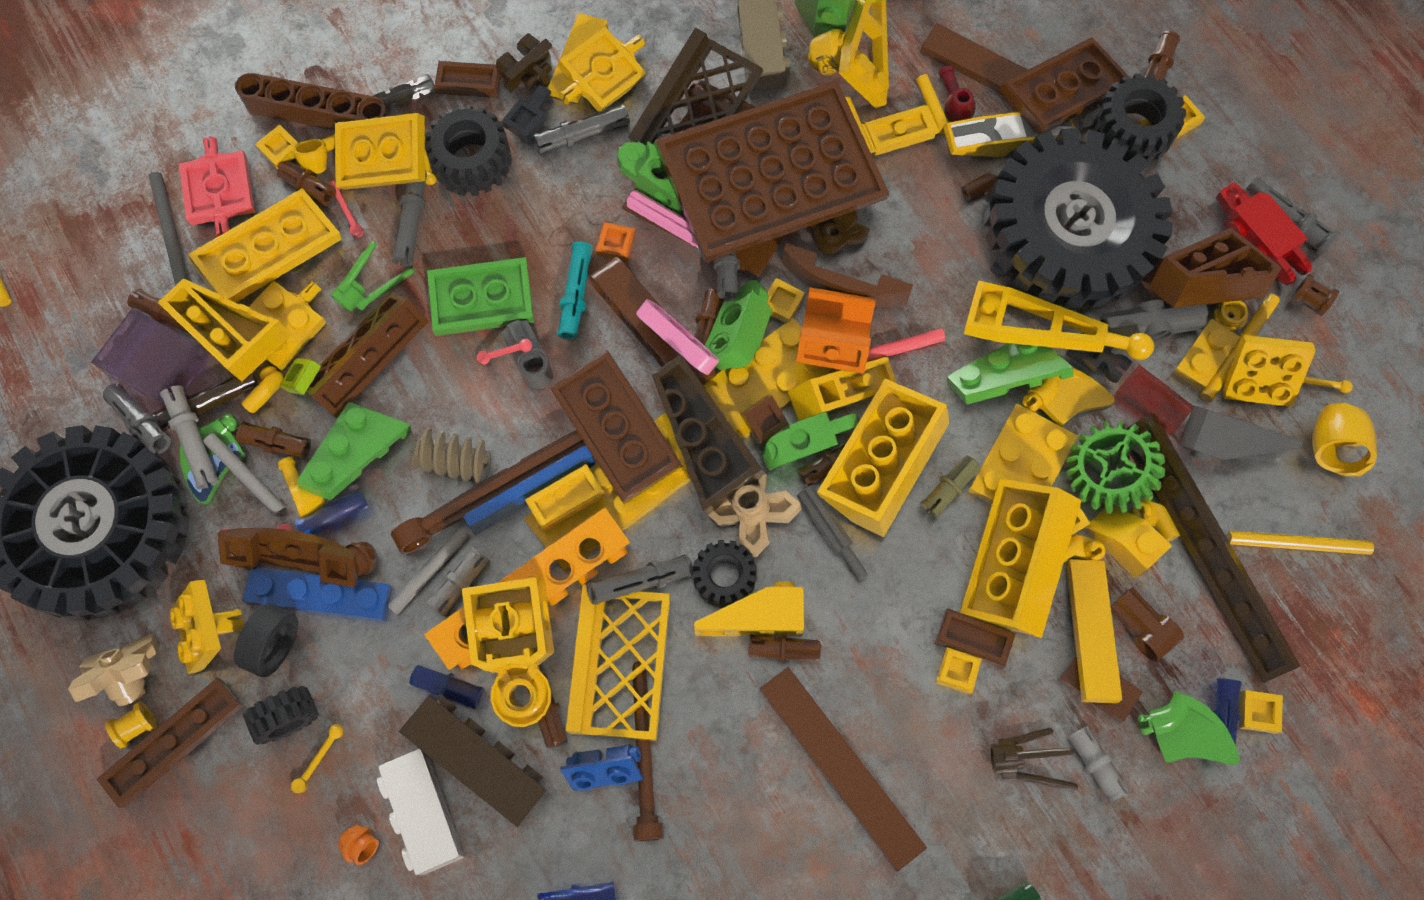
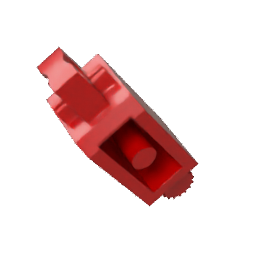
M1235 182L1218 193L1216 200L1227 215L1226 220L1222 224L1226 229L1233 228L1282 267L1276 277L1279 279V282L1289 286L1297 279L1295 272L1304 276L1312 271L1313 265L1300 249L1308 238L1269 194L1259 192L1251 197Z

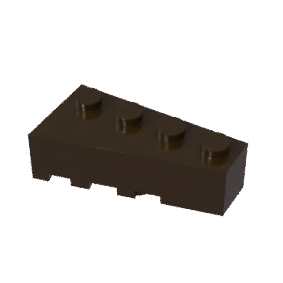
M681 354L652 374L703 512L710 514L731 499L739 488L752 484L766 474Z

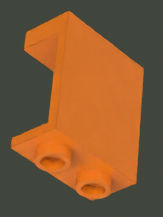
M810 287L796 362L864 374L871 343L869 336L876 298Z

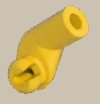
M267 366L261 370L260 379L262 381L241 402L247 411L255 414L280 388L283 374L277 371L274 366Z
M1140 500L1141 507L1139 510L1132 506V514L1145 519L1151 526L1156 527L1157 531L1168 542L1180 536L1167 509L1163 505Z

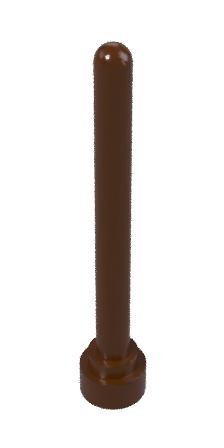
M640 661L632 665V672L641 665ZM646 669L633 679V688L641 698L648 693ZM633 695L634 704H635L638 700H637V698ZM641 705L634 711L635 730L649 731V713ZM636 739V747L638 746L641 752V760L637 762V767L643 775V780L638 781L640 816L636 817L637 824L633 825L634 841L664 839L663 823H659V816L655 815L651 740Z

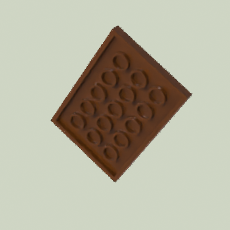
M838 81L657 139L655 144L705 263L887 200L890 194Z

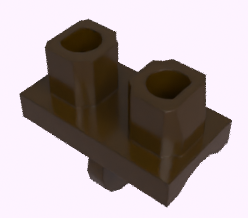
M527 33L517 43V50L524 56L520 61H517L509 52H505L497 59L496 68L504 78V87L510 93L523 82L528 89H531L535 84L538 87L542 85L545 88L550 84L547 74L552 70V67L547 61L551 57L548 50L552 48V44L546 38L540 42L530 33Z

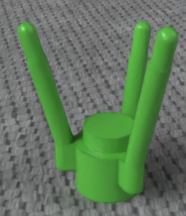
M372 241L367 249L361 253L345 279L330 296L350 313L356 307L363 311L369 303L412 275L414 269H407L366 297H363L362 294L366 290L355 281V278L377 246L376 242Z

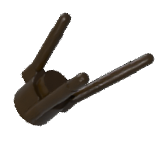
M1052 728L1037 730L1012 738H999L998 743L991 744L992 770L994 774H1002L1003 780H1020L1069 790L1078 789L1076 783L1018 771V769H1024L1025 759L1074 754L1073 748L1023 751L1022 746H1015L1052 735L1054 732Z

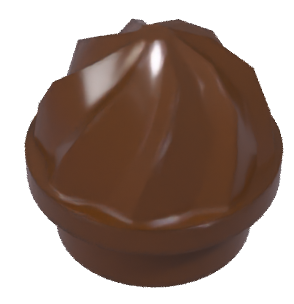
M352 542L346 546V548L356 554L357 577L369 574L375 567L376 559L378 558L374 547L368 542Z

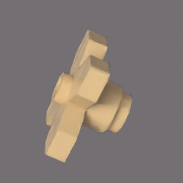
M766 474L752 484L739 488L731 499L710 514H707L719 527L740 524L738 542L740 546L744 545L747 548V552L749 554L752 553L753 557H757L770 544L767 522L789 523L802 509L800 502L787 491L766 494L768 479Z
M154 633L133 640L121 650L118 648L85 658L79 667L82 675L74 679L68 688L74 701L79 702L95 696L102 690H105L108 698L112 701L115 700L118 706L128 705L141 698L146 692L143 677L149 674L152 667L148 659L157 654L160 647Z

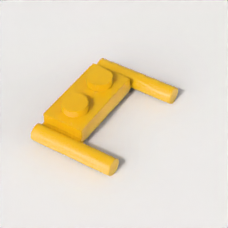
M927 74L920 75L916 79L926 106L923 105L865 122V124H861L851 97H845L871 154L874 153L875 156L934 139L935 134L938 133L945 134L943 126L948 123V120Z

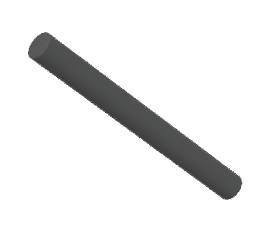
M153 172L148 177L176 286L183 278L188 280L163 177L161 173Z

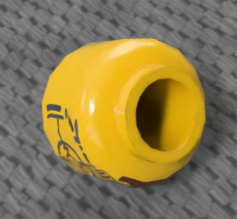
M832 29L813 38L808 53L810 66L824 76L838 73L841 49L846 33L840 29Z

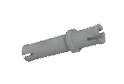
M181 385L171 387L175 400L172 393H169V390L166 388L160 392V395L171 418L168 423L170 428L177 433L197 489L208 488L204 473L208 483H211L212 486L217 484L220 480L215 473L197 428V415L191 412L183 392V387Z

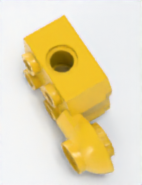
M534 577L462 588L471 665L492 673L498 672V676L491 687L490 701L494 712L503 722L511 726L526 727L537 723L546 714L551 703V689L547 678L540 672L539 665L554 653L545 579ZM520 685L526 686L531 694L530 701L525 706L519 704L515 698V691Z

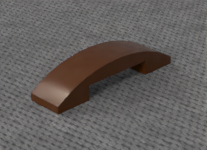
M787 243L785 244L782 264L792 275L808 287L876 298L875 307L878 308L906 305L913 284L881 274L876 286L816 266L817 253Z
M236 528L221 530L217 534L221 564L254 570L262 562L320 573V581L324 583L355 588L357 585L356 554L332 540L309 533L276 528Z

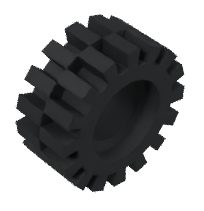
M718 540V544L713 545L711 542L706 545L704 551L700 550L698 558L694 560L693 580L699 596L702 599L708 600V604L712 606L717 604L719 608H724L726 605H731L747 597L754 590L757 566L754 563L752 553L748 554L747 548L744 545L739 547L736 545V541L730 540V543H724V540ZM719 562H730L738 569L739 576L733 585L722 587L712 580L711 570Z
M304 686L292 687L286 692L285 690L279 691L275 696L270 695L265 698L266 700L256 702L254 707H249L243 713L244 721L255 745L267 744L270 741L275 742L281 737L286 738L291 733L302 730V727L309 726L319 716L308 688Z

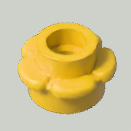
M1241 300L1219 303L1218 309L1214 311L1215 321L1230 331L1244 327L1248 320V308ZM1228 313L1233 315V318L1228 317Z

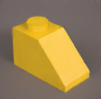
M1113 506V511L1110 514L1106 513L1104 508L1090 521L1091 524L1084 528L1096 541L1103 543L1106 551L1134 579L1148 570L1172 547L1145 519L1129 512L1121 513L1120 508Z

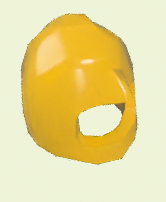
M1333 403L1324 406L1318 415L1312 432V446L1317 463L1324 469L1342 476L1360 477L1372 469L1377 456L1376 431L1369 414L1364 409L1349 403ZM1363 445L1368 449L1367 454L1361 460L1350 463L1338 460L1335 448L1341 446L1358 447Z

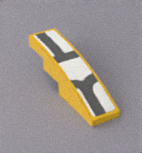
M1019 112L965 119L946 123L943 126L951 155L1005 157L1011 150L1015 151L1026 141L1032 144L1035 137L1039 135ZM1072 119L1050 131L1054 138H1056L1061 129L1075 127Z

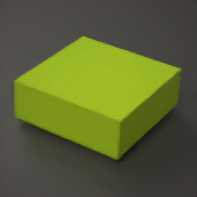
M295 359L280 383V387L289 393L304 395L321 366L313 360Z

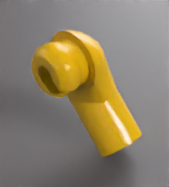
M1081 535L1072 536L1064 562L1072 557L1080 560H1100L1106 553L1105 546L1100 541Z

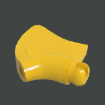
M1073 368V377L1061 380L1059 376L1042 380V385L1032 387L1027 395L1023 397L1022 404L1032 412L1042 409L1054 422L1063 427L1070 419L1080 413L1110 407L1115 399L1096 380Z

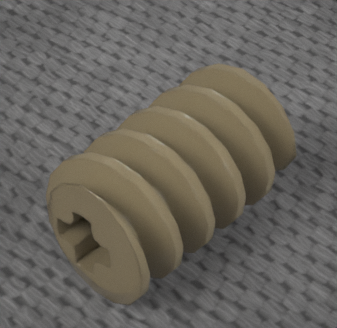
M427 427L415 446L412 468L417 469L421 467L422 471L431 472L434 469L438 475H444L447 472L451 478H457L461 475L462 480L468 482L474 477L475 482L479 484L487 477L491 454L485 450L484 440H480L476 448H472L471 437L467 436L464 443L459 445L458 434H453L450 441L446 442L444 431H440L436 439H433L432 429Z

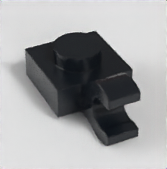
M540 85L528 102L520 97L502 119L503 127L529 143L534 137L533 134L537 133L547 120L545 112L554 103V99L549 97L551 91Z

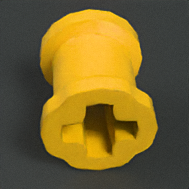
M142 701L135 703L131 711L118 719L111 718L105 722V728L109 737L120 749L128 747L130 745L129 741L147 730L152 732L158 728L153 713Z

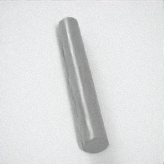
M214 433L209 434L203 440V443L275 516L284 511L286 506Z
M459 527L391 600L387 607L398 615L470 535Z

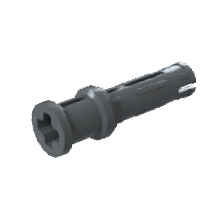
M1256 177L1245 190L1251 197L1259 192L1269 194L1308 238L1306 243L1316 249L1315 254L1319 257L1341 234L1338 230L1332 231L1318 221V216L1315 213L1309 212L1307 214L1296 207L1291 201L1272 189L1259 177Z

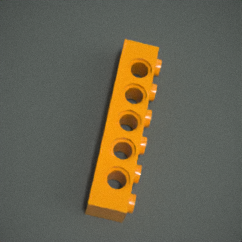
M604 507L498 583L534 577L545 579L547 600L553 606L569 594L565 589L577 580L580 585H583L596 576L599 572L595 567L607 559L610 564H613L627 554L628 551L625 546L630 541L607 508ZM594 538L600 543L601 551L598 556L586 558L582 555L580 544L584 539ZM564 559L570 564L571 573L567 578L558 579L552 575L551 564L554 560ZM464 606L424 634L448 670H451L456 665L462 670L471 664L468 640L462 635V627L466 623Z

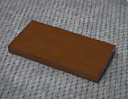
M1091 37L1003 82L999 90L1040 135L1103 102L1111 86L1115 82L1119 83L1121 78L1128 75L1099 43Z
M608 350L550 387L623 504L631 501L683 467Z

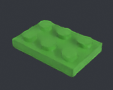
M526 257L427 270L432 330L435 336L506 327L507 324L516 320H527L529 323H535Z

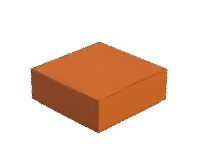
M603 222L596 247V255L611 259L618 257L621 261L628 262L636 235L635 228Z

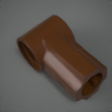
M1131 587L1110 606L1114 616L1134 636L1133 640L1139 651L1153 662H1159L1184 639L1181 628L1168 616L1159 615L1134 587Z

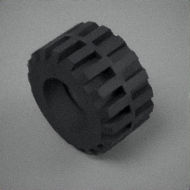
M1141 73L1134 74L1132 79L1129 76L1121 78L1119 83L1115 82L1110 90L1107 91L1094 120L1096 125L1094 131L1104 133L1102 147L1105 146L1108 149L1112 141L1117 138L1124 144L1129 145L1123 157L1124 159L1131 160L1140 153L1151 163L1153 159L1158 160L1163 157L1164 153L1170 149L1185 123L1186 109L1182 108L1185 103L1183 97H1177L1178 90L1174 86L1171 88L1167 86L1168 81L1163 78L1161 81L1156 80L1155 75L1148 74L1147 77H1143ZM1127 114H1139L1145 117L1152 126L1139 125L1133 122Z
M465 105V109L460 110L458 106L451 108L452 112L448 114L445 111L439 114L440 120L434 119L430 124L432 130H427L425 135L427 140L425 142L427 157L440 184H445L446 189L451 192L457 189L458 195L463 196L467 192H471L472 196L479 195L481 190H485L487 193L492 190L491 186L493 184L499 186L503 182L501 176L508 175L510 171L508 165H511L512 162L511 150L501 121H498L496 115L492 112L487 114L485 108L478 107L477 110H473L472 105ZM469 144L483 146L477 154L471 157L461 158L454 156L463 146Z

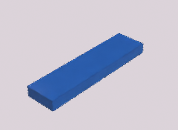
M582 446L466 513L464 516L466 523L476 536L527 506L526 498L586 464L590 469L595 465L591 452L587 446Z

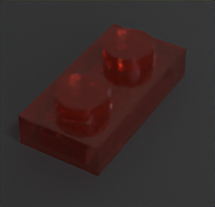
M1140 364L1116 391L1117 395L1144 416L1156 414L1165 432L1170 436L1191 413L1193 408L1192 404Z

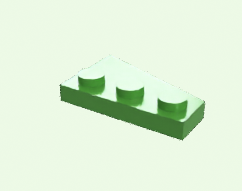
M1007 343L947 376V383L966 404H971L1005 395L1010 388L1028 384L1032 388L1042 385V380L1059 376L1061 380L1073 377V367L1051 347Z
M348 402L297 479L298 488L332 500L362 474L364 467L376 457L382 458L389 452L388 447L399 438L404 439L412 432L411 425Z

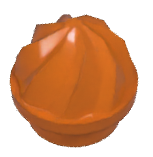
M359 825L347 828L342 832L338 842L342 858L348 863L354 862L357 865L366 863L375 854L379 845V841L374 837V831L369 827H361Z

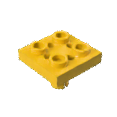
M1242 335L1222 388L1224 399L1293 407L1316 352L1314 344Z
M205 580L190 581L173 608L170 609L171 626L173 629H178L180 642L177 645L178 658L180 663H185L187 674L202 672L221 649L218 638L219 634L241 632L244 627V619H237V617L242 616L240 609L213 614Z

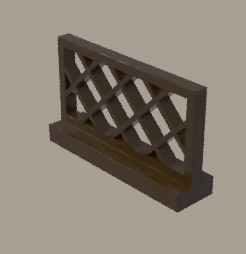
M695 27L629 134L628 139L630 142L638 143L639 141L646 146L647 142L654 144L658 136L668 133L672 135L675 134V131L689 127L694 128L697 125L738 113L763 73V68L709 39L705 32ZM711 50L722 55L723 66L706 70L704 61ZM727 59L733 61L734 63L728 64ZM743 67L752 72L746 82L733 85L730 71ZM726 72L729 87L711 91L708 77ZM704 78L708 93L689 97L688 87L691 82ZM740 91V93L738 94V96H737V98H736L735 92ZM731 93L733 104L730 109L717 113L713 98ZM710 100L713 114L695 119L691 104ZM688 106L691 120L673 125L671 118L673 111L677 108Z

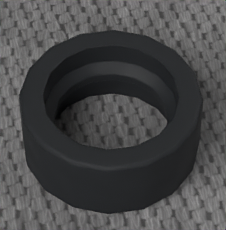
M264 604L249 617L240 632L234 650V663L239 668L261 678L273 674L286 659L296 639L298 631V618L296 615L274 604Z

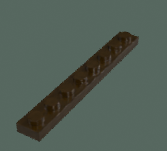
M1149 414L1135 422L1134 424L1139 427L1138 435L1148 431L1151 434L1150 442L1157 441L1159 443L1160 451L1158 453L1163 454L1165 458V463L1161 465V467L1165 468V476L1159 478L1161 481L1160 490L1154 491L1162 505L1167 509L1180 537L1263 683L1297 669L1301 665L1156 414ZM1134 424L1130 425V426L1127 427L1125 430H1129L1130 427L1133 426ZM1132 450L1138 463L1144 471L1146 466L1145 462L1139 454Z

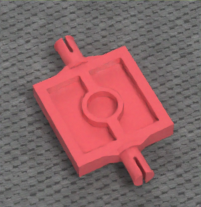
M209 136V140L207 137L203 139L205 155L194 161L180 163L179 169L187 222L191 226L215 222L216 237H219L229 231V219L255 213L246 154L243 150L228 154L218 153L217 139Z

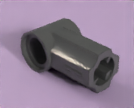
M516 320L507 324V327L501 334L508 347L519 344L522 339H529L532 342L530 351L523 352L520 350L511 353L524 383L529 388L536 390L547 387L553 378L552 369L547 355L542 350L527 320ZM534 366H542L537 372H528Z

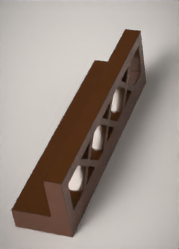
M391 292L320 364L321 368L305 394L315 399L330 415L336 418L344 410L348 402H352L429 321L408 298Z

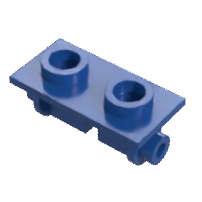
M631 744L607 748L605 760H602L600 749L574 752L572 757H567L566 766L560 767L562 774L573 791H586L595 787L609 785H625L629 782L643 780V775L635 763L640 762L641 752L638 746L633 747Z

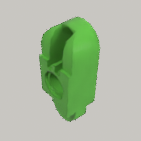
M639 141L638 143L628 142L623 144L617 154V165L620 172L634 181L635 188L677 214L685 216L655 145L647 142L645 146ZM659 173L662 174L665 178L659 179L655 177L653 174Z
M757 280L745 283L739 289V296L734 298L733 301L723 302L705 346L719 359L718 364L715 366L719 370L737 369L749 365L754 358L755 352L760 348L773 309L767 304L769 298L767 289Z
M823 412L788 425L781 432L766 440L762 446L761 455L767 471L841 445L837 435L856 428L859 423L857 414L852 413L831 420L829 413Z

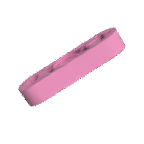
M646 299L636 312L637 316L702 373L709 375L718 364L719 359L653 301Z

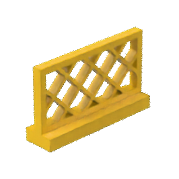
M587 585L582 586L566 732L575 736L591 735L657 741L671 598L669 593L638 591L615 598L621 599L629 609L612 622L605 614L606 601L598 605L592 604L587 594ZM628 600H637L638 602L632 606ZM648 601L662 602L660 616L648 625L637 610ZM634 614L645 629L628 641L617 627ZM604 619H605V620L607 621V623L609 624V626H608L606 629L603 630ZM659 625V635L657 636L653 629ZM614 630L626 645L608 658L601 650L602 639ZM650 633L658 642L657 652L644 661L633 646ZM630 649L641 662V665L624 678L613 663ZM600 655L605 659L601 666H599ZM656 660L654 673L653 670L649 667V665ZM610 666L622 681L605 695L597 686L598 675ZM646 669L654 678V686L641 698L629 682ZM624 686H627L638 701L621 715L609 699ZM597 691L602 698L595 703ZM652 697V707L650 709L645 702ZM606 702L618 718L607 728L592 727L594 712ZM641 705L651 715L649 731L633 730L625 720ZM622 722L628 730L614 728Z

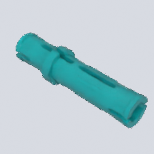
M577 241L572 244L565 293L559 303V308L562 311L557 336L566 340H576L578 338L581 314L585 312L586 303L583 300L593 246L583 241Z

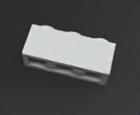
M417 749L378 766L381 777L377 778V784L383 798H389L393 812L389 813V818L393 830L397 835H402L406 848L402 849V857L409 871L414 870L415 875H426L466 857L431 758L422 750Z

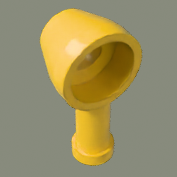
M335 134L323 140H307L293 148L297 162L305 171L311 170L315 174H319L327 169V152L335 149Z
M286 457L278 462L279 470L284 475L301 519L310 516L326 503L324 498L298 488L297 479L299 474L293 457Z

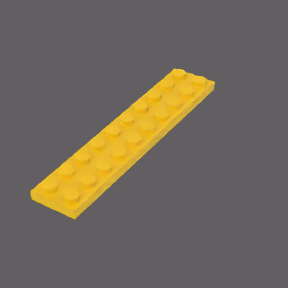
M791 318L789 322L787 321L762 340L759 350L755 352L754 358L749 365L737 369L729 368L722 370L704 385L742 441L752 433L741 417V412L767 395H772L780 410L783 411L792 404L788 390L810 379L835 371L833 368L796 362L802 327L794 318ZM666 412L654 420L683 467L631 501L623 504L600 466L596 463L590 468V471L603 490L605 497L545 532L541 529L532 512L523 518L545 548L555 543L604 507L610 512L621 530L625 531L691 480ZM586 538L580 544V551L586 558H589L601 549L600 543L594 538ZM555 560L566 575L571 572L570 564L566 560Z

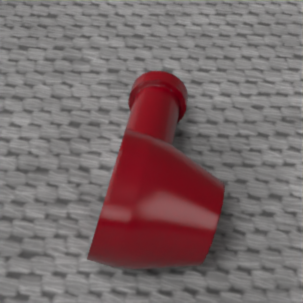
M946 66L938 72L949 95L943 107L944 114L950 122L971 119L976 110L973 93L967 88H959L953 66Z

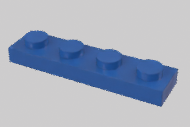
M255 568L254 570H249L242 602L256 606L274 604L288 610L385 622L392 586L384 583L357 580V585L355 588L321 582L319 575Z

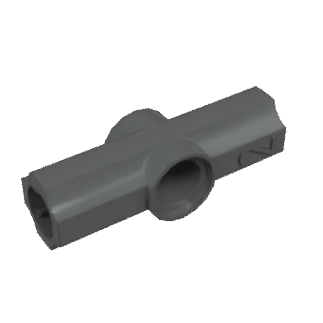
M1151 300L1141 303L1134 309L1102 313L1099 321L1109 324L1108 332L1127 337L1136 333H1145L1152 338L1153 342H1157L1175 333L1204 329L1208 325V310L1206 304L1173 308L1170 304H1165L1163 300Z

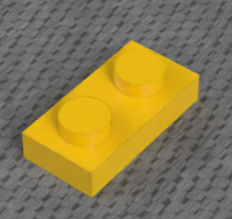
M1211 318L1208 325L1201 331L1175 368L1173 374L1202 392L1233 349L1240 336Z

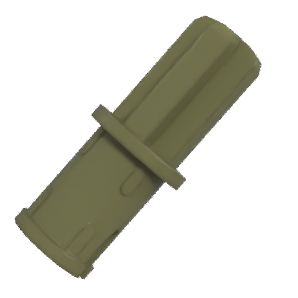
M968 455L964 456L946 477L941 476L939 478L940 483L921 501V506L925 510L931 508L928 513L938 518L940 513L956 496L960 497L963 494L961 490L980 471L981 467L978 462Z

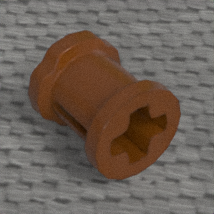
M1309 273L1300 283L1291 299L1295 302L1298 300L1316 309L1317 315L1323 316L1336 300L1340 291L1328 289L1316 282L1314 276Z

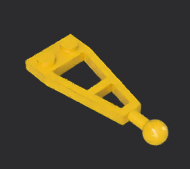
M857 0L841 49L839 74L876 109L886 105L889 89L886 0ZM863 31L872 39L873 63L864 53L858 50Z
M979 280L964 330L965 335L1001 343L1102 352L1104 346H1110L1126 350L1127 354L1135 360L1147 359L1154 350L1152 338L1145 333H1136L1130 337L1108 332L1109 324L1016 289ZM1007 304L1051 320L1050 331L1001 326ZM1062 325L1086 334L1061 332Z

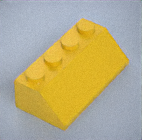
M884 379L818 489L817 494L853 523L884 537L949 425L947 405Z
M1000 479L960 613L1012 631L1042 638L1082 500L1057 487Z

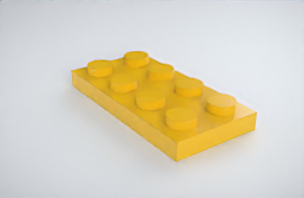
M302 188L189 253L188 256L215 293L236 303L342 239L340 232Z

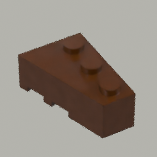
M1228 228L1165 256L1149 287L1173 308L1264 298L1282 267L1233 228Z

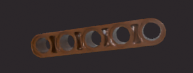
M256 73L243 74L235 82V90L246 109L254 115L335 130V123L390 116L384 102L374 96Z
M614 257L589 275V279L599 295L661 368L680 355L637 316L636 312L646 299L653 301L657 305L659 304L618 257ZM687 361L703 385L716 376L714 369L709 375H706Z

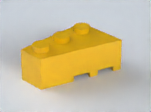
M184 278L158 301L180 325L241 382L292 335L279 320L262 315L243 304H237L218 293Z

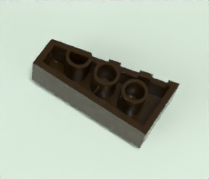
M429 694L399 730V733L518 827L546 792L545 787L540 784L544 777L528 764L523 769L511 760L515 754L500 741H497L493 746L482 736L486 730L470 717L465 722L453 713L457 707L443 695L439 694L434 698Z

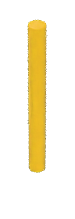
M1268 294L1241 333L1233 349L1209 384L1200 393V397L1204 401H1213L1225 383L1242 335L1257 336L1280 302L1278 296L1275 294Z
M1228 531L1227 539L1231 545L1372 555L1374 552L1373 541L1243 531Z

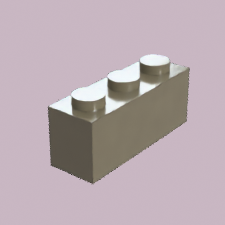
M737 0L742 56L763 68V73L751 91L783 89L785 76L790 75L789 56H783V49L787 48L786 30L780 29L779 22H783L782 3H776V0ZM744 68L745 80L747 81L752 72Z

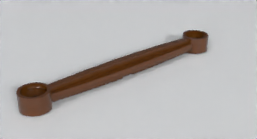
M577 430L522 458L520 462L510 468H505L425 517H415L401 523L392 530L390 535L401 554L417 551L431 541L432 535L463 520L466 513L582 446H586Z

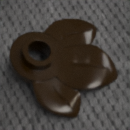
M857 210L809 226L815 231L814 239L819 250L824 253L834 254L845 245H858L865 241L870 229L856 223Z

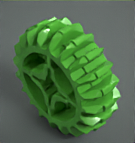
M1122 420L1117 424V428H1111V424L1106 421L1102 431H1099L1098 428L1092 425L1090 428L1091 437L1080 434L1079 442L1081 445L1072 444L1070 449L1074 456L1068 457L1066 461L1067 466L1071 468L1067 471V477L1073 481L1071 484L1073 492H1081L1079 497L1083 503L1092 499L1091 506L1094 510L1105 504L1106 513L1108 514L1112 513L1113 506H1119L1121 513H1126L1127 504L1130 503L1139 510L1141 507L1140 497L1151 501L1153 499L1151 490H1160L1161 481L1159 478L1165 476V468L1161 467L1165 463V458L1163 454L1158 453L1160 451L1159 443L1157 441L1150 442L1151 434L1148 431L1138 435L1139 427L1136 424L1131 426L1129 430H1125V423ZM1115 446V448L1111 450H1102L1107 447ZM1131 450L1139 454L1145 462L1144 471L1137 469L1136 464L1129 461ZM1121 462V469H1118L1117 467V470H1111V472L1109 471L1110 465L1114 467V464H1119ZM1088 464L1093 465L1095 470L1101 473V483L1099 485L1094 483L1086 474ZM1119 484H1129L1127 487L1114 489Z

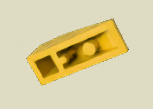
M883 357L867 362L864 374L840 370L810 379L788 390V394L798 421L823 412L831 413L873 398L884 379L895 383L897 381L888 357Z
M789 581L775 582L774 587H766L694 622L695 636H750V634L758 636H783V634H787V636H802L804 631L803 587H795V583Z

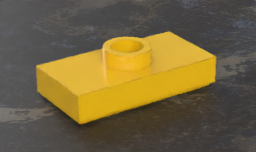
M586 464L526 498L525 501L541 529L545 532L605 497Z

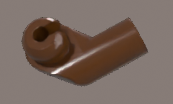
M991 173L983 174L962 186L961 192L968 201L980 194L988 195L998 176Z

